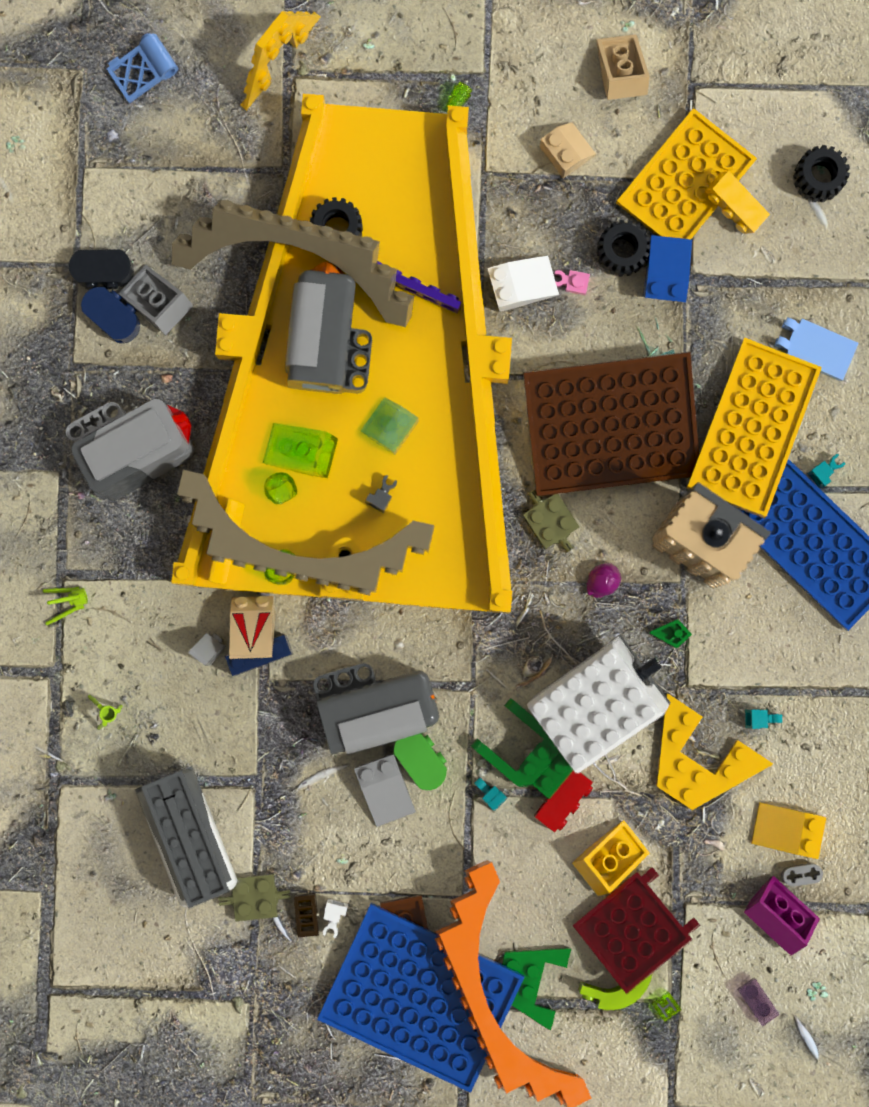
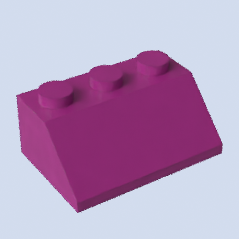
M774 876L770 877L751 898L744 911L752 921L790 956L808 945L820 920L815 913Z

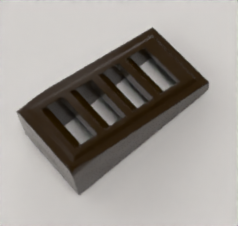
M316 893L294 895L298 938L319 936ZM311 901V905L300 906V902ZM301 910H312V913H309V914H301L300 911H301ZM313 918V921L301 922V919ZM313 926L314 930L302 931V927Z

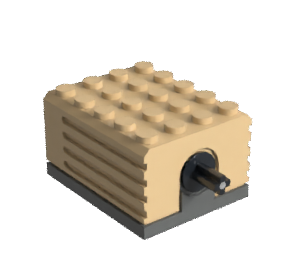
M698 482L678 499V502L653 535L652 547L660 553H663V551L668 553L670 560L678 565L682 563L688 567L686 570L695 577L701 576L705 579L704 583L714 589L741 577L740 573L744 572L748 567L746 564L750 563L754 558L752 555L759 551V546L764 543L763 540H766L771 532Z

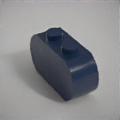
M104 287L90 289L82 299V312L115 342L124 344L134 340L140 331V320L135 315L137 311L129 303L124 305L119 301L122 297L113 289L110 292Z

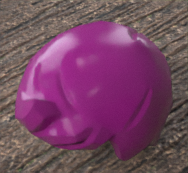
M602 563L595 566L590 571L587 580L588 595L601 598L614 593L622 579L619 569L612 563Z

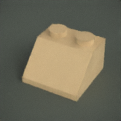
M573 122L556 127L540 140L539 147L563 179L596 156L594 150Z

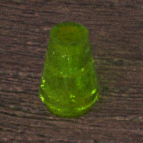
M461 81L457 85L454 84L445 107L447 109L448 105L462 107L471 97L472 89Z

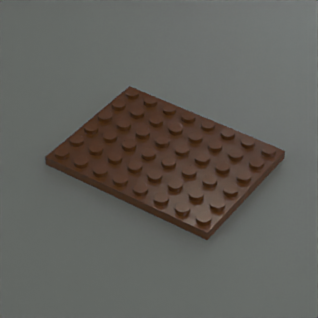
M691 352L523 372L537 496L691 477L699 456Z

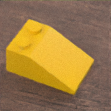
M759 802L751 844L819 859L827 817Z
M623 820L587 848L572 864L596 895L601 896L611 893L650 853Z

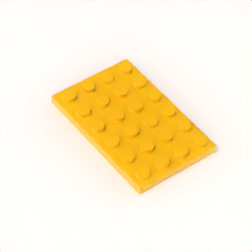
M693 108L624 191L616 204L657 236L691 240L718 207V204L716 205L709 200V195L705 192L706 188L721 172L730 171L740 181L757 158Z

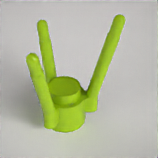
M78 586L74 588L43 589V593H69L67 597L47 601L48 605L69 601L71 606L75 605L71 609L46 621V625H50L77 610L84 609V605L88 604L85 588Z
M88 695V698L99 708L98 714L102 722L97 726L98 730L107 726V723L114 721L117 714L123 708V705H119L117 708L111 705H102L92 695Z

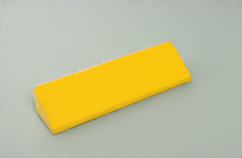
M228 499L225 512L240 527L245 504ZM225 560L224 563L212 561L208 580L226 585L232 561Z

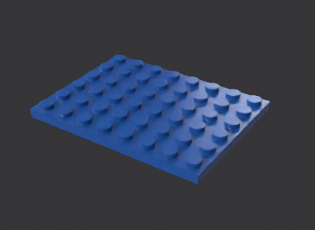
M371 903L317 1020L471 1093L484 1066L487 1053L485 1049L480 1048L476 1037L479 1034L476 1029H472L468 1018L471 1015L468 1009L465 1010L461 1004L460 998L463 996L460 989L456 990L451 978L454 975L452 970L448 971L443 958L446 956L444 951H440L436 945V933ZM478 953L480 980L488 1007L501 1029L522 984L524 975Z

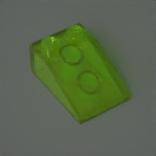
M273 423L263 463L328 479L338 438L326 431Z

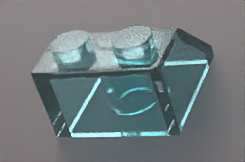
M384 397L361 432L395 455L417 425L419 419L401 405Z

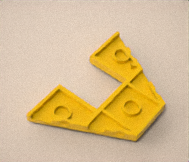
M281 11L255 45V52L251 61L254 66L248 72L247 84L244 88V93L247 95L240 104L242 108L247 111L260 93L269 88L271 76L267 64L278 56L281 46L290 42L292 46L297 48L299 44H303L308 38V33L321 16L315 12L310 14L307 11H297L296 13Z
M666 694L671 703L663 716L656 786L691 810L773 765L772 762L739 740H736L715 774L711 773L680 752L703 716L670 694Z

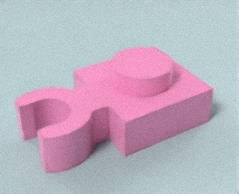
M560 270L555 271L554 275L560 276L562 279L560 282H556L557 287L565 285L567 286L566 292L586 296L590 274L570 270L568 276Z

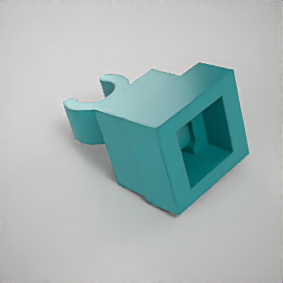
M839 454L832 456L829 464L824 460L807 473L820 489L831 482L829 477L835 473V469H840L846 464L845 462L840 465L835 463V459Z
M745 709V728H768V723H783L782 714H768V710Z
M479 777L474 782L485 794L482 799L493 811H496L508 799L496 786L491 789L482 778Z

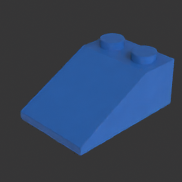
M651 235V247L647 261L643 297L686 302L692 240Z

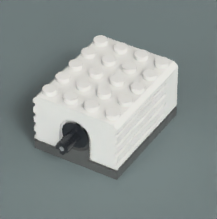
M620 634L538 692L527 703V706L566 761L578 774L664 715L671 702L651 676L662 668L660 661L654 657L643 665Z

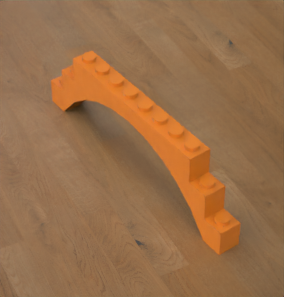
M488 860L464 870L466 873L464 880L469 889L472 888V891L450 901L452 905L449 908L454 920L458 919V921L435 931L437 935L435 942L438 949L444 951L446 957L443 958V961L448 971L452 970L454 977L451 980L455 989H460L463 996L460 998L461 1004L465 1010L468 1009L471 1015L468 1018L472 1029H476L479 1034L476 1039L480 1048L485 1049L487 1053L485 1061L489 1069L493 1068L496 1076L493 1079L497 1088H501L507 1094L524 1085L528 1096L533 1097L537 1102L555 1093L559 1104L565 1107H576L592 1099L581 1076L576 1073L551 1068L530 1058L509 1040L497 1024L488 1007L481 985L478 953L480 931L486 909L500 880L492 862Z

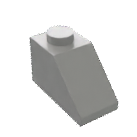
M206 633L188 653L203 665L211 666L226 646L222 643L224 639L216 633L212 635Z

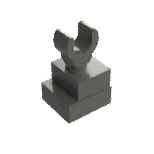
M388 475L383 477L381 489L378 488L374 495L369 493L365 500L368 505L383 514L392 499L388 492L397 485L396 480L392 485L386 484Z

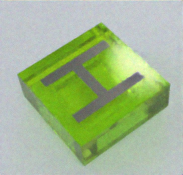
M669 991L651 1003L664 1022L682 1010Z

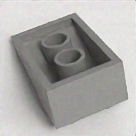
M147 265L118 293L164 335H167L193 307V304L183 292Z
M394 753L354 768L376 827L416 813Z

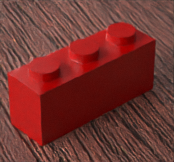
M573 771L550 799L546 798L534 814V817L554 833L557 829L561 831L568 822L566 818L570 812L574 814L579 808L580 804L578 802L583 796L586 798L592 791L593 787L591 785L593 782L581 772L577 774Z

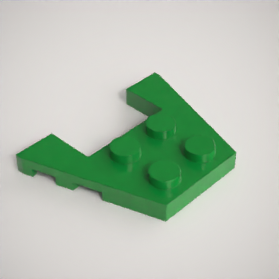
M571 948L506 951L502 965L524 975L512 1006L548 1030H551L556 1010L535 1005L545 963L567 968Z

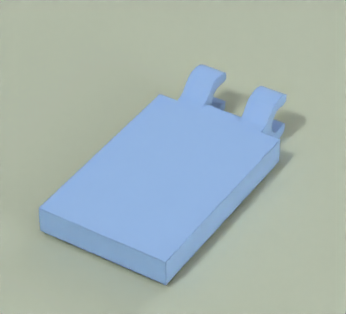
M787 317L781 328L793 332L790 340L779 336L775 341L774 347L786 351V354L822 367L820 373L838 381H843L859 343L805 319H801L797 323L795 320Z

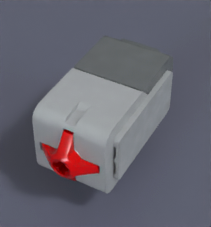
M153 399L127 414L117 403L109 402L70 423L66 428V436L74 442L72 454L91 490L103 500H118L153 479L187 462L195 454V448L190 440L192 425L187 415L181 410L166 405L160 399ZM118 409V414L111 418V412ZM81 429V435L75 438V432Z

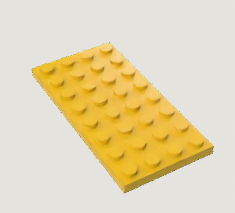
M744 337L688 482L687 489H690L699 482L732 506L765 519L822 367Z

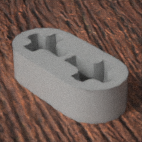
M807 863L784 868L781 877L784 883L789 886H800L818 883L823 877V871L820 866L814 863ZM811 868L817 871L813 879L809 875L804 876V873L811 872ZM790 871L794 874H800L799 877H794L793 882L787 878V875H790Z

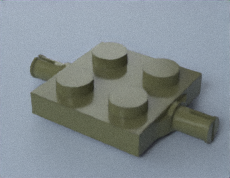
M533 490L528 495L535 505L522 515L544 550L553 544L560 543L566 553L571 551L573 547L567 538L580 526L559 494H554L547 499L541 500L536 495V490Z
M274 874L237 878L238 881L233 888L231 896L219 897V901L227 900V902H219V906L232 905L235 913V922L278 917L277 905L279 900L291 899V895H283L290 894L291 890L278 891L275 885Z

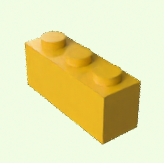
M730 171L721 172L705 190L709 195V200L716 205L718 204L722 209L723 215L732 219L736 223V228L741 233H754L770 215Z

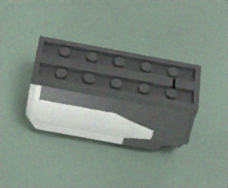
M193 766L135 789L180 906L192 908L225 894L236 886L238 880Z

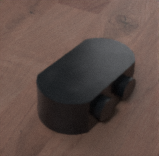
M120 249L78 250L69 261V271L77 283L87 290L95 287L117 290L118 287H124L131 281L134 276V265L127 254Z

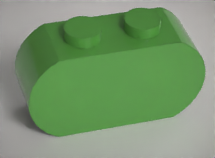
M421 733L397 740L394 746V754L420 789L433 790L438 788L446 778L447 770L444 763L447 760L440 751L436 754L432 748L435 744L428 735L423 736Z

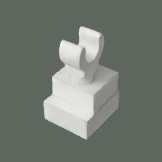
M328 899L323 919L329 920L323 930L324 936L328 929H333V938H336L338 934L337 923H339L341 915H346L347 903Z

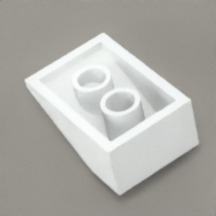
M548 256L507 262L488 268L500 312L559 295Z

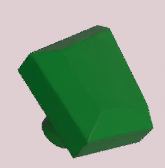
M678 619L650 631L651 635L676 649L692 635Z

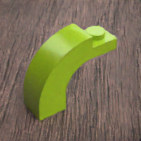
M653 973L628 994L623 991L620 985L606 989L581 981L578 990L584 999L594 1001L596 998L597 1008L618 1010L628 1007L640 999L647 990Z

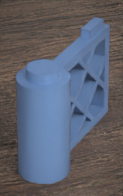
M151 33L143 35L139 46L121 59L117 56L108 63L110 67L107 68V71L129 103L160 81L172 77L178 71V66L158 36ZM140 53L142 56L141 66L131 65L133 57ZM119 67H126L125 78L117 77L114 71ZM131 68L140 70L138 80L129 79ZM144 71L152 72L155 76L149 82L142 81ZM128 82L137 84L136 92L130 96L126 91Z

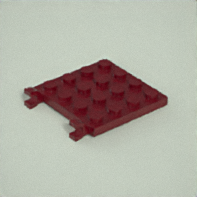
M653 867L643 876L636 872L572 925L626 994L630 993L690 943L693 939L689 934L701 926L693 917L682 927L649 887L648 884L659 877V874Z

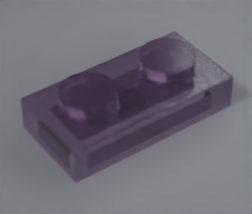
M755 977L737 989L762 1027L780 1015Z

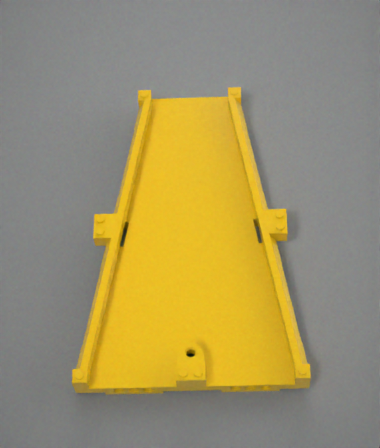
M303 94L301 108L303 122L277 215L290 216L292 219L310 222L313 209L317 210L316 206L319 203L323 205L325 199H328L330 202L332 197H337V201L344 198L346 203L352 202L354 208L357 207L359 215H361L363 225L362 237H370L373 240L380 241L379 262L396 268L407 278L412 276L419 279L421 284L427 287L433 285L439 288L440 292L445 295L450 293L459 298L458 301H461V308L457 314L395 286L394 291H403L414 296L411 319L406 327L385 322L372 299L355 281L356 287L351 328L366 330L372 336L366 389L364 392L357 394L347 392L332 394L289 388L287 385L288 373L285 371L294 284L298 282L302 272L313 269L321 262L329 261L296 246L269 241L248 315L219 313L215 355L219 360L234 361V365L203 473L207 477L219 504L224 510L228 499L245 504L240 528L252 538L272 549L294 556L318 559L340 557L343 551H349L352 555L367 551L391 539L412 521H418L434 525L429 553L424 552L423 555L415 554L408 548L403 572H397V575L385 573V569L381 568L376 593L371 592L370 596L358 593V589L350 588L349 591L338 589L337 584L319 585L316 584V580L308 578L307 582L295 579L296 575L287 574V577L274 574V570L266 569V572L253 570L254 566L247 564L245 568L232 565L233 561L231 562L227 583L222 585L208 580L212 557L207 554L212 531L210 530L209 534L197 531V527L192 525L197 501H195L178 562L173 563L172 584L505 614L511 612L512 591L491 382L508 384L512 338L486 336L467 143L469 107L448 105L447 114L325 104L324 95ZM334 217L328 220L325 226L343 232L348 229L349 224L341 217ZM265 329H270L261 366L256 365ZM362 336L357 338V343L364 346L368 343V340ZM462 346H467L469 383H465ZM362 357L354 360L357 366H364L366 364L365 359ZM361 378L352 380V384L355 387L364 385ZM388 475L386 484L392 485L396 480L397 485L388 492L392 499L383 514L368 505L365 500L369 493L374 495L378 488L381 489L383 477Z

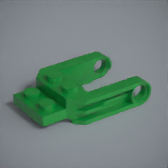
M510 698L504 706L542 737L543 741L538 743L520 765L518 771L513 769L478 738L471 744V747L516 786H534L550 799L574 770L537 719Z

